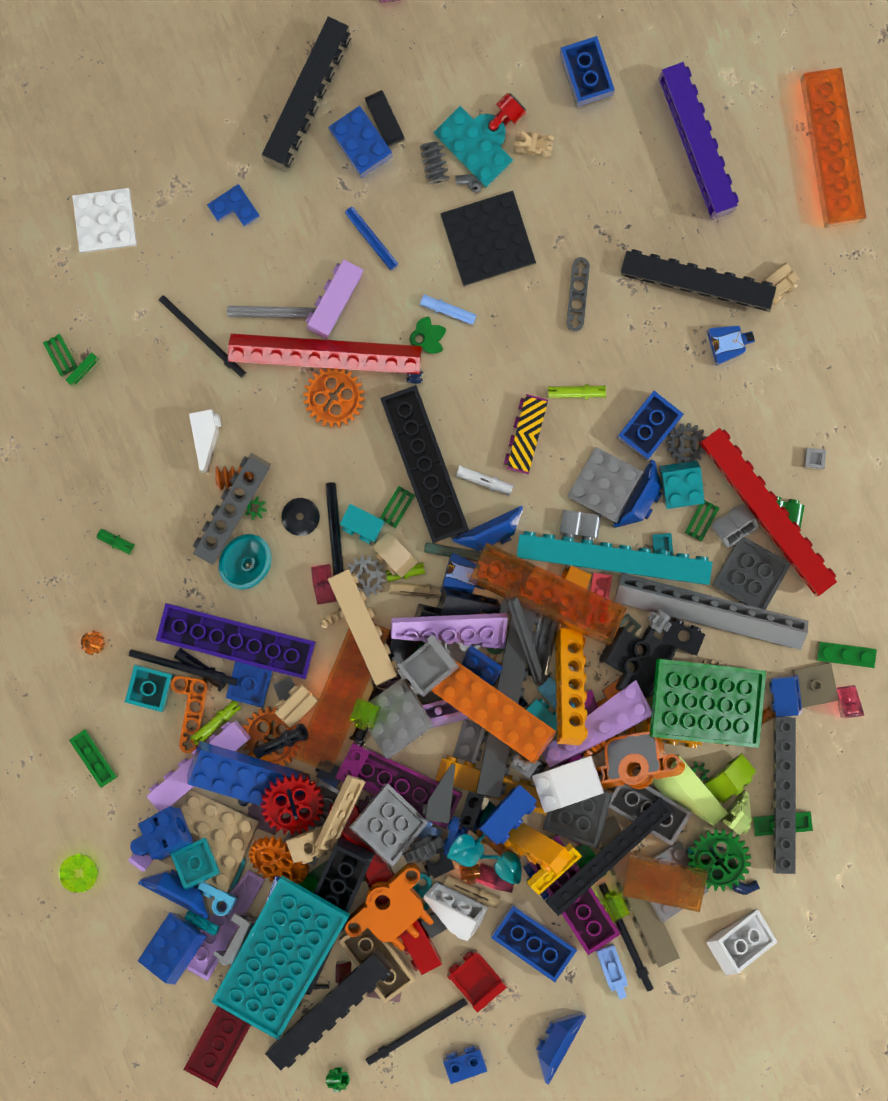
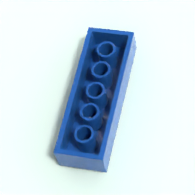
M200 741L187 773V782L191 786L261 806L260 803L264 802L261 796L267 795L265 788L271 789L270 782L276 784V777L283 780V774L290 778L291 773H293L295 778L302 774V780H304L307 776L310 779V775ZM287 789L293 816L298 817L291 790ZM298 790L295 792V795L300 796L304 791ZM280 795L276 800L282 801L285 799V796Z

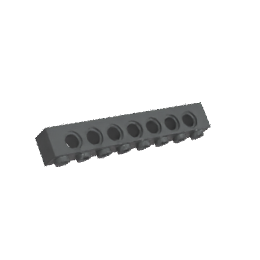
M791 717L773 718V873L796 874V718Z

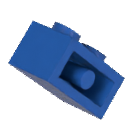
M798 675L775 676L772 678L769 687L770 692L774 696L772 710L776 712V717L798 716L803 713Z
M475 1045L464 1048L463 1052H450L446 1054V1058H443L450 1084L487 1072V1066L480 1046L475 1047Z

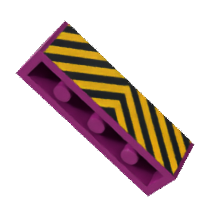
M526 394L525 399L521 398L518 408L522 410L520 417L516 416L513 426L517 428L516 434L511 435L508 445L512 449L510 454L506 453L504 464L507 465L506 470L529 475L548 404L547 399Z

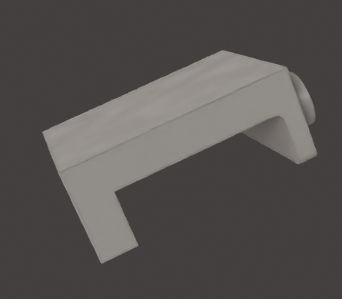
M431 635L427 639L428 642L404 662L397 664L399 667L397 672L404 680L408 679L411 685L409 687L416 695L420 694L423 697L459 668V665L434 635Z
M234 913L231 921L240 927L227 951H214L213 955L218 958L217 961L226 966L228 964L232 965L257 920L255 916L247 913Z

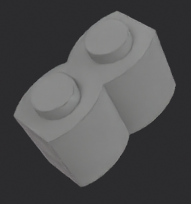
M744 505L734 507L728 515L718 518L712 524V528L726 547H730L736 544L742 537L755 531L758 528V523Z
M563 510L560 533H563V537L575 538V535L582 536L584 540L594 541V538H598L601 515Z

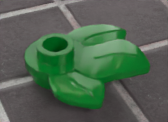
M424 317L417 322L416 330L411 333L410 343L412 346H422L423 350L429 354L440 353L443 351V347L438 341L443 338L446 328L440 325H431L430 317ZM421 336L423 341L418 343L415 338Z

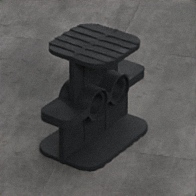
M620 627L612 633L611 638L600 655L599 662H605L623 673L615 689L619 691L624 690L626 686L637 681L645 698H648L654 692L657 659L672 660L677 647L670 646L653 636L655 629L652 627H648L645 630L641 639L626 631L625 627ZM638 645L643 647L642 655L637 652ZM629 662L634 664L633 672L628 669Z

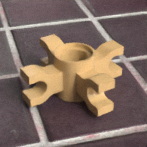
M516 131V135L520 137L515 138L514 145L519 146L514 147L515 152L551 157V153L548 151H552L553 147L551 146L553 142L550 140H554V136Z

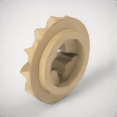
M341 608L322 619L323 622L320 623L321 626L327 628L344 618Z

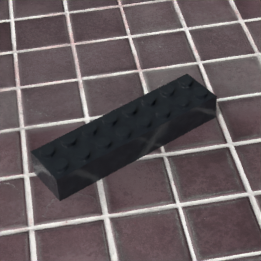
M329 16L327 17L263 150L262 157L265 163L286 172L287 168L290 169L295 159L293 155L295 151L300 150L303 143L301 138L303 134L308 133L311 126L309 122L312 116L315 117L319 110L317 105L320 99L323 100L326 96V86L328 82L332 83L335 77L336 65L340 66L344 57L342 53L351 44L352 38H350L351 33L348 25Z
M417 385L380 398L432 543L434 544L468 531L469 528Z
M339 837L314 894L349 913L375 853ZM333 946L307 989L308 991H313Z

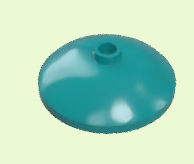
M245 534L234 538L226 545L219 559V573L222 580L230 587L239 590L249 589L260 583L267 575L272 562L269 545L261 537L253 534Z

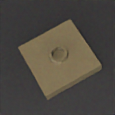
M831 663L792 670L793 675H798L802 708L839 701Z

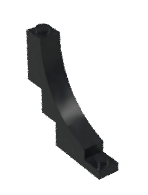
M444 587L437 607L418 604L414 617L480 614L481 610L484 613L493 614L500 613L501 605L498 599ZM390 629L386 641L391 652L388 654L390 661H395L396 665L399 662H404L422 641L392 639Z

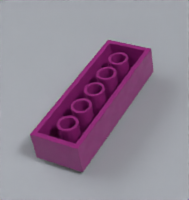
M358 743L371 750L358 775V778L366 781L362 789L376 795L383 785L388 783L426 819V816L422 815L423 805L428 804V799L439 781L392 758L386 759L383 754ZM453 788L449 821L463 795V792ZM430 821L444 829H447L449 824Z
M555 834L550 838L564 846L558 835ZM528 860L535 873H537L541 869L540 864L536 863L534 865ZM576 863L546 888L550 896L580 870ZM591 887L562 913L588 955L621 935Z

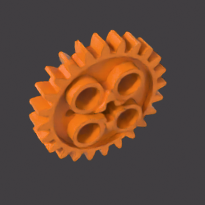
M327 368V372L320 369L321 375L313 373L315 379H308L311 385H305L304 387L308 392L303 393V396L308 397L303 403L309 404L305 410L312 411L310 417L317 416L315 422L318 423L322 420L323 427L326 426L327 422L330 423V428H333L334 423H337V426L340 428L341 422H344L347 426L348 419L354 422L353 415H360L357 409H363V406L359 403L365 401V398L360 397L365 391L358 389L362 386V383H355L358 377L351 378L352 371L345 374V369H342L340 372L338 369L331 371L330 368ZM330 379L337 381V385L333 389L326 386L327 381ZM341 383H344V387L337 394L339 399L337 401L333 400L327 411H324L323 409L331 400L329 395H334ZM345 390H350L353 393L352 397L348 400L342 397V393ZM324 395L326 397L325 403L317 404L315 401L316 397ZM333 406H340L342 408L339 415L331 413Z
M270 706L266 707V712L261 708L259 709V714L256 712L252 713L254 719H246L249 725H243L251 737L246 742L247 746L243 750H249L247 755L257 758L254 755L253 749L258 746L259 741L265 743L272 740L269 738L271 734L275 738L281 736L282 734L279 732L281 724L286 727V730H292L296 726L289 728L274 713L277 710L276 707L273 708V711ZM262 722H265L268 726L266 732L260 728ZM303 741L296 742L292 747L285 746L282 754L276 750L271 755L267 754L259 759L285 766V761L291 763V757H297L294 751L301 750L297 745L303 743Z
M267 836L264 839L259 838L258 841H254L249 850L248 857L251 858L249 862L253 863L252 868L258 869L257 873L264 874L263 878L268 877L270 882L276 876H284L299 885L300 882L303 883L309 873L310 866L308 863L302 864L301 861L293 863L287 842H282L280 837L278 840L274 836L270 839Z

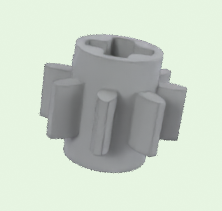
M658 610L657 613L652 611L648 617L650 621L648 626L660 634L663 630L667 632L672 625L669 622L671 617L661 610Z

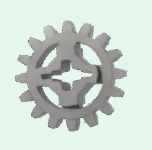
M361 556V561L354 558L355 564H348V566L351 568L350 573H353L354 569L360 565V570L355 575L358 581L363 584V589L358 588V590H363L367 597H370V592L376 595L375 589H382L380 582L386 581L382 579L386 572L380 571L383 565L377 566L378 560L376 559L372 562L371 556L367 560ZM367 564L374 566L377 571L371 572L367 568ZM363 567L366 573L370 574V577L367 578V586L364 579H360V575H363ZM378 578L377 583L370 588L371 581Z

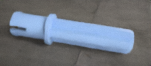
M426 294L422 297L420 306L436 311L435 313L440 312L473 325L476 319V314L445 303L442 299L438 300Z

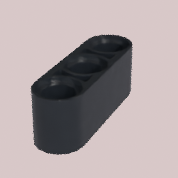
M380 90L365 97L367 106L388 147L405 140L384 92Z

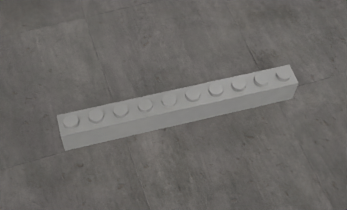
M624 573L621 574L616 589L614 601L616 603L655 613L661 610L677 619L801 650L808 634L807 620Z

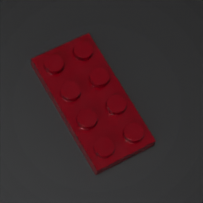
M217 1006L183 1070L217 1088L251 1025Z

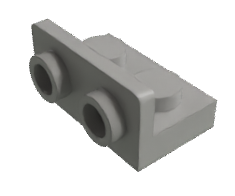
M464 720L452 757L471 762L472 764H475L476 760L480 761L483 751L480 749L481 742H486L488 731H485L486 729L479 724Z

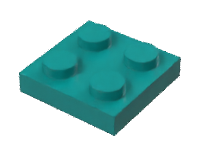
M205 837L170 853L185 890L221 874L209 842Z

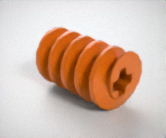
M216 466V486L218 485L219 489L223 490L226 485V488L229 490L232 486L231 478L235 472L239 474L242 467L239 466L238 470L235 471L234 466H231L230 471H227L226 466H224L222 472H220L219 467ZM245 472V473H244V476H245L247 479H253V478H254V474H253V473H251V472Z

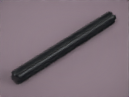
M329 482L326 483L333 576L344 572L336 483Z

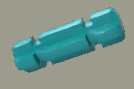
M190 910L187 911L184 917L185 920L211 935H217L220 929L218 925Z

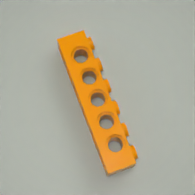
M560 628L555 638L557 744L580 746L588 735V730L585 728L587 710L584 703L587 699V692L584 691V684L586 683V673H584L586 656L583 655V649L586 639L583 637V630ZM568 648H571L574 653H571ZM568 666L573 667L575 671L570 670ZM569 684H572L575 689L570 688ZM569 702H572L576 708L570 706ZM569 720L573 721L576 726L571 725Z

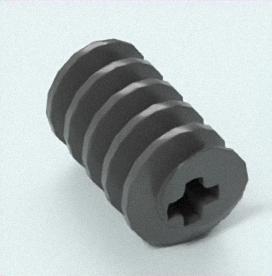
M429 142L420 146V150L424 151L421 153V157L426 158L422 161L423 165L426 166L424 172L429 173L425 176V179L429 181L427 184L441 183L450 178L443 174L448 169L442 168L443 165L447 164V161L441 160L446 155L439 152L444 149V146L438 145L439 142Z

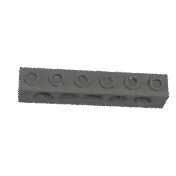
M250 453L249 457L244 456L239 465L242 469L239 474L234 473L230 480L232 483L231 488L224 490L221 499H223L221 505L216 504L211 513L214 516L211 522L207 521L202 529L204 532L201 538L197 537L192 546L195 548L194 555L212 565L215 563L270 469L271 463L253 453ZM251 472L254 474V478L247 479L244 473ZM241 488L244 490L245 494L241 496L237 495L235 493V489ZM231 504L235 507V511L230 512L226 510L225 506ZM219 520L224 521L226 526L220 528L216 525V522ZM207 537H214L217 542L211 544L207 541Z

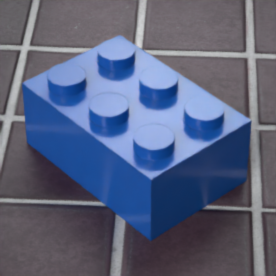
M597 36L560 48L559 54L577 107L614 95L615 89Z
M358 106L328 127L330 134L361 179L393 158L392 151L361 106Z
M653 391L617 438L647 461L684 414L656 391Z
M515 785L479 825L478 829L494 844H503L510 837L508 834L512 828L516 830L523 822L521 818L525 814L529 815L536 808L535 803L537 800L521 785Z
M169 912L138 959V962L164 983L175 985L207 938V935L185 920L180 914Z

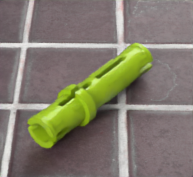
M606 385L548 386V399L606 398Z
M232 700L224 709L218 710L216 716L190 736V739L194 740L193 743L198 746L200 741L203 742L220 726L226 724L235 713L241 710L240 706L237 707L238 703Z

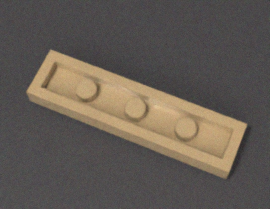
M347 775L314 846L322 850L333 851L366 781Z

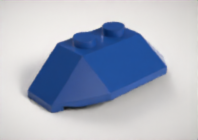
M651 459L644 470L645 475L618 522L613 523V528L641 522L644 518H649L653 511L650 508L653 502L657 503L662 495L660 492L662 486L654 460Z
M519 506L453 537L452 540L459 545L476 551L483 550L486 553L494 549V544L500 542L503 545L512 540L511 536L516 531L523 507Z
M174 869L144 877L138 882L139 885L205 919L210 915L206 898L201 894L202 890L198 889L199 886L195 885L185 890L178 872Z
M581 1011L557 1018L554 1023L550 1022L545 1031L547 1036L544 1040L541 1039L536 1050H538L537 1055L546 1084H550L586 1018L584 1012Z

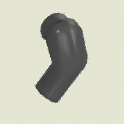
M473 174L455 176L456 185L466 184L476 193L482 188L481 182Z

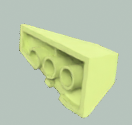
M677 754L676 756L685 763L684 772L678 776L661 779L654 778L652 783L661 794L714 826L729 813L682 757ZM677 761L671 764V768L677 765Z
M743 790L727 809L729 814L721 819L724 824L739 835L747 833L752 821L749 793Z

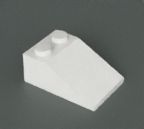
M212 409L189 414L199 469L203 473H208L219 435V427L222 426L220 415Z
M592 756L563 764L532 776L544 813L604 793Z
M438 881L423 898L448 930L455 934L457 938L469 941L480 927L488 907L443 886Z
M756 909L719 931L706 944L724 974L732 975L741 972L777 943V940L759 910Z

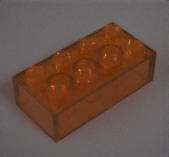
M630 854L622 895L700 912L708 873L706 870Z

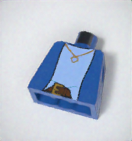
M740 326L717 327L707 330L716 366L746 353L745 345L755 342L753 332L750 331L742 334Z
M452 553L440 592L442 593L444 587L473 593L475 587L485 590L488 579L478 576L480 569L478 564Z

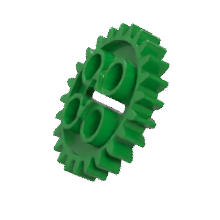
M715 828L713 834L707 830L706 837L700 834L701 841L694 839V843L697 846H690V849L694 852L688 853V857L693 859L688 861V865L694 866L690 869V873L696 872L694 879L701 878L700 885L706 882L707 889L712 885L714 886V891L721 887L724 892L725 886L732 890L733 883L739 886L738 879L745 880L743 873L749 874V870L745 868L751 866V862L746 861L751 858V854H745L749 851V847H743L745 840L739 842L740 835L737 834L733 837L732 830L728 834H725V828L722 829L721 833H718L717 828ZM723 842L727 847L724 850H718L716 845ZM709 846H712L719 858L723 857V864L731 873H727L720 861L716 862V855L708 848ZM703 854H709L711 859L705 862L700 857ZM736 858L739 862L737 865L732 866L728 863V860ZM720 869L723 874L720 877H716L712 872Z

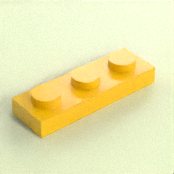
M570 843L565 848L572 858L558 875L551 871L547 873L541 868L527 881V884L538 895L582 857Z

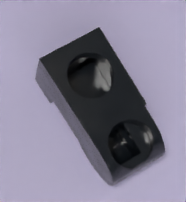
M468 792L460 818V827L472 831L478 829L485 806L489 802L487 797Z

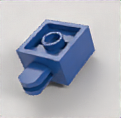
M169 806L138 823L142 835L131 841L130 848L135 855L144 856L149 853L151 859L164 860L171 856L170 853L194 843L181 808Z

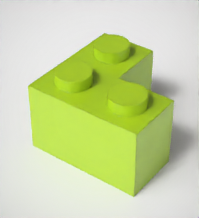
M741 753L730 760L721 771L708 778L709 780H706L704 785L719 803L722 802L724 804L732 797L731 795L737 796L744 790L743 786L748 785L753 780L752 776L756 770Z

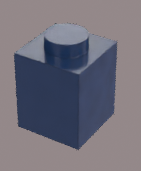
M327 759L324 763L320 761L315 769L318 772L316 777L336 788L340 780L335 777L340 767Z

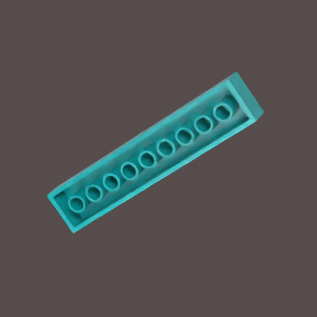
M524 531V535L519 534L516 558L710 585L713 562L708 561L709 557L696 556L695 559H691L689 554L677 553L676 556H670L668 551L659 550L656 554L650 553L651 549L638 548V551L631 550L632 546L619 545V548H614L612 543L601 542L600 545H593L591 540L582 539L581 543L573 542L574 538L562 537V540L554 539L555 535L543 534V537H537L535 532Z

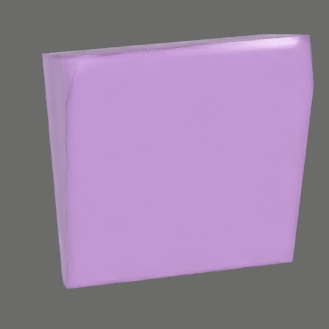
M133 854L128 861L143 872L154 859H151L150 854L144 856Z

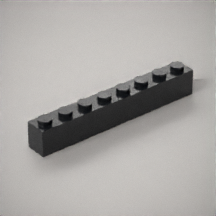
M635 249L626 251L621 269V276L766 312L771 311L776 293V287L771 282L762 281V283L754 282L755 279L744 276L742 279L735 277L736 274L730 272L721 274L717 273V270L714 268L706 267V269H701L693 263L684 265L680 264V261L669 258L664 260L656 254L647 256L643 255L642 251Z
M378 949L373 951L285 1032L279 1040L273 1043L265 1055L280 1071L284 1067L290 1068L296 1062V1056L299 1054L303 1056L310 1049L308 1045L312 1042L316 1044L323 1037L322 1033L326 1029L330 1031L337 1024L335 1021L339 1017L343 1019L350 1012L349 1008L353 1004L356 1007L364 999L362 996L366 992L372 993L377 988L376 983L380 979L385 981L391 975L390 970L393 965Z

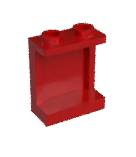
M476 949L474 952L471 950L462 957L464 960L459 965L457 963L453 964L448 969L447 978L456 985L478 1013L504 991L507 985Z

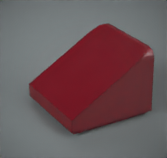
M350 961L336 962V984H339L351 973L352 963Z

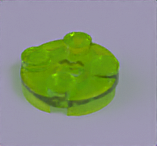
M80 853L68 857L60 866L61 884L70 892L81 893L88 891L95 885L98 879L99 869L96 862L88 855ZM82 869L83 878L80 876L76 878L74 870Z

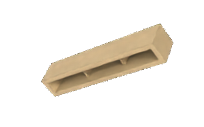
M348 569L328 578L375 685L378 686L397 677L396 672L399 669L395 661L391 662L389 659L390 649L387 643L383 644L380 639L383 634L379 625L374 626L372 619L375 616L371 608L367 609L364 601H367L363 590L359 591L356 586L359 581L355 572L350 573Z

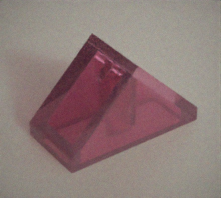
M330 564L311 567L317 604L336 602V597L328 581V578L332 577Z
M856 686L836 688L839 698L840 717L864 716Z
M481 862L475 881L495 890L512 893L515 884L502 880L495 872L494 866Z

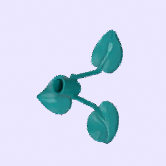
M490 801L485 806L480 824L496 807ZM463 834L452 843L447 854L448 859L454 860L465 867L476 865L479 859H497L498 861L495 863L494 869L502 880L510 884H519L521 882L522 866L519 858L514 853L508 851L502 853L501 857L498 855H484V846L480 843L486 837L484 834L477 840H474L471 835Z

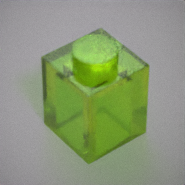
M357 699L350 721L355 722V727L363 730H366V727L374 729L382 707L362 699Z
M613 890L604 895L605 898L602 901L612 922L630 915L620 892L616 893Z

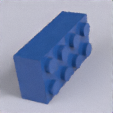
M513 903L491 933L493 940L553 982H556L577 951L574 945Z

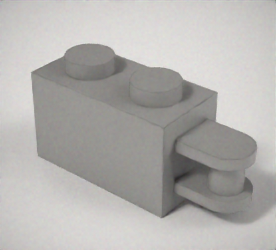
M517 751L512 756V763L510 765L529 779H533V775L542 772L547 766L540 759L534 764Z

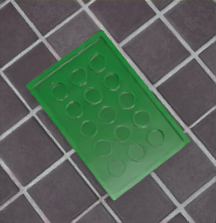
M657 659L649 737L759 748L766 671Z

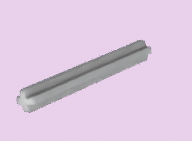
M228 306L227 315L229 317L307 318L310 312H315L316 308Z

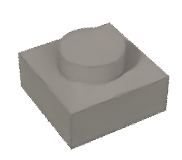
M806 448L804 467L825 469L826 450Z

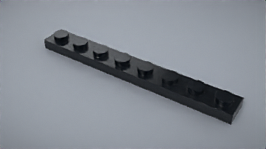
M659 797L546 899L545 902L557 916L561 915L674 811Z

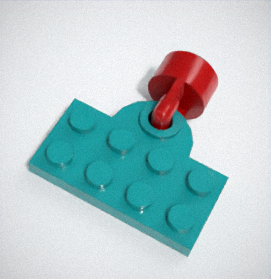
M506 93L495 104L500 109L496 115L482 114L473 119L459 106L433 132L486 188L514 161L501 148L507 135L505 126L510 121L516 125L527 114L525 107L511 93Z

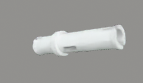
M459 466L456 477L490 488L492 492L495 490L510 496L514 484L499 480L496 476L493 478Z

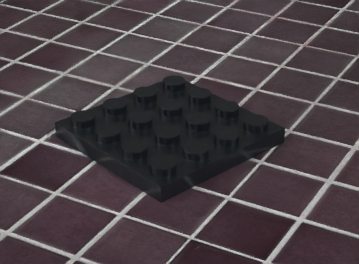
M513 191L440 213L463 287L536 264Z

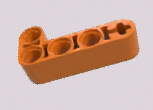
M179 675L172 679L171 688L176 693L188 695L179 747L184 753H192L198 746L193 743L194 740H191L190 742L193 744V747L187 749V745H184V743L189 740L190 735L186 736V733L195 734L202 728L209 685L203 679ZM178 679H183L185 682V687L182 690L176 687ZM197 682H201L204 685L202 693H198L194 689ZM193 701H197L201 705L198 712L193 711L191 708ZM190 720H194L197 723L195 731L188 728Z

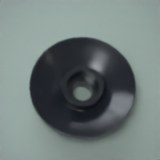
M295 498L284 506L281 519L283 526L288 532L296 536H305L316 529L320 514L317 506L312 501L306 498ZM298 513H302L304 515V518L302 520L297 519L296 516Z

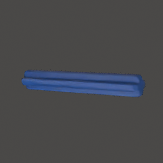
M349 207L345 211L347 217L390 270L395 269L398 266V262L355 208Z

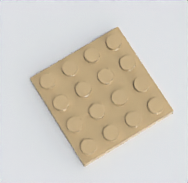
M191 789L181 808L193 842L204 837L207 838L221 874L205 882L225 892H229L260 821ZM171 856L164 860H159L176 868Z

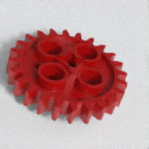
M291 773L290 778L283 774V780L276 777V784L270 782L271 789L265 788L267 795L261 796L264 802L260 803L261 808H264L261 810L262 815H266L264 820L269 822V827L272 828L276 825V832L283 829V835L290 831L291 836L294 835L295 830L299 834H301V829L303 828L309 831V824L315 827L314 820L320 821L318 814H323V809L320 807L324 806V801H321L323 794L320 793V787H315V781L309 783L310 779L308 776L302 780V774L295 778L294 774ZM287 789L291 790L298 819H294ZM298 790L304 791L300 796L295 795V792ZM280 795L285 796V799L282 801L276 800ZM302 808L309 809L306 813L300 812ZM284 813L290 814L288 818L281 817Z

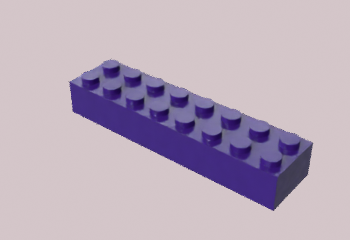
M684 62L662 69L658 80L712 221L733 213L738 206L739 199L736 192H732L730 186L732 185V180L723 168L725 167L723 157L719 156L717 152L719 147L716 138L711 136V124L709 120H705L703 103L697 99L698 90L696 85L691 83V71L688 66L685 67Z
M165 603L156 641L302 679H307L316 646V641Z

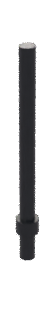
M162 295L159 298V301L224 361V365L228 369H232L241 378L247 374L236 362H228V355L167 297Z
M133 649L129 651V657L209 678L219 684L227 683L234 686L238 684V678L227 676L220 671L212 672Z
M602 883L599 885V888L635 964L637 976L641 978L646 991H651L654 987L649 979L647 967L643 966L606 883Z
M465 998L459 1000L387 1046L383 1045L378 1048L376 1053L366 1058V1062L368 1065H371L381 1058L388 1057L390 1052L468 1005Z

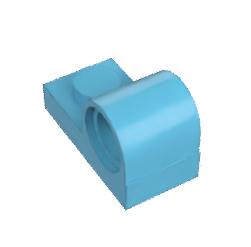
M205 881L200 883L198 889L202 890V895L211 899L213 896L215 897L212 903V910L218 916L230 914L239 900L238 897ZM221 901L227 904L224 912L219 909Z

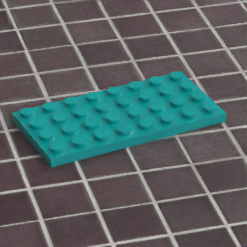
M281 876L211 1002L279 1040L350 914L288 878Z

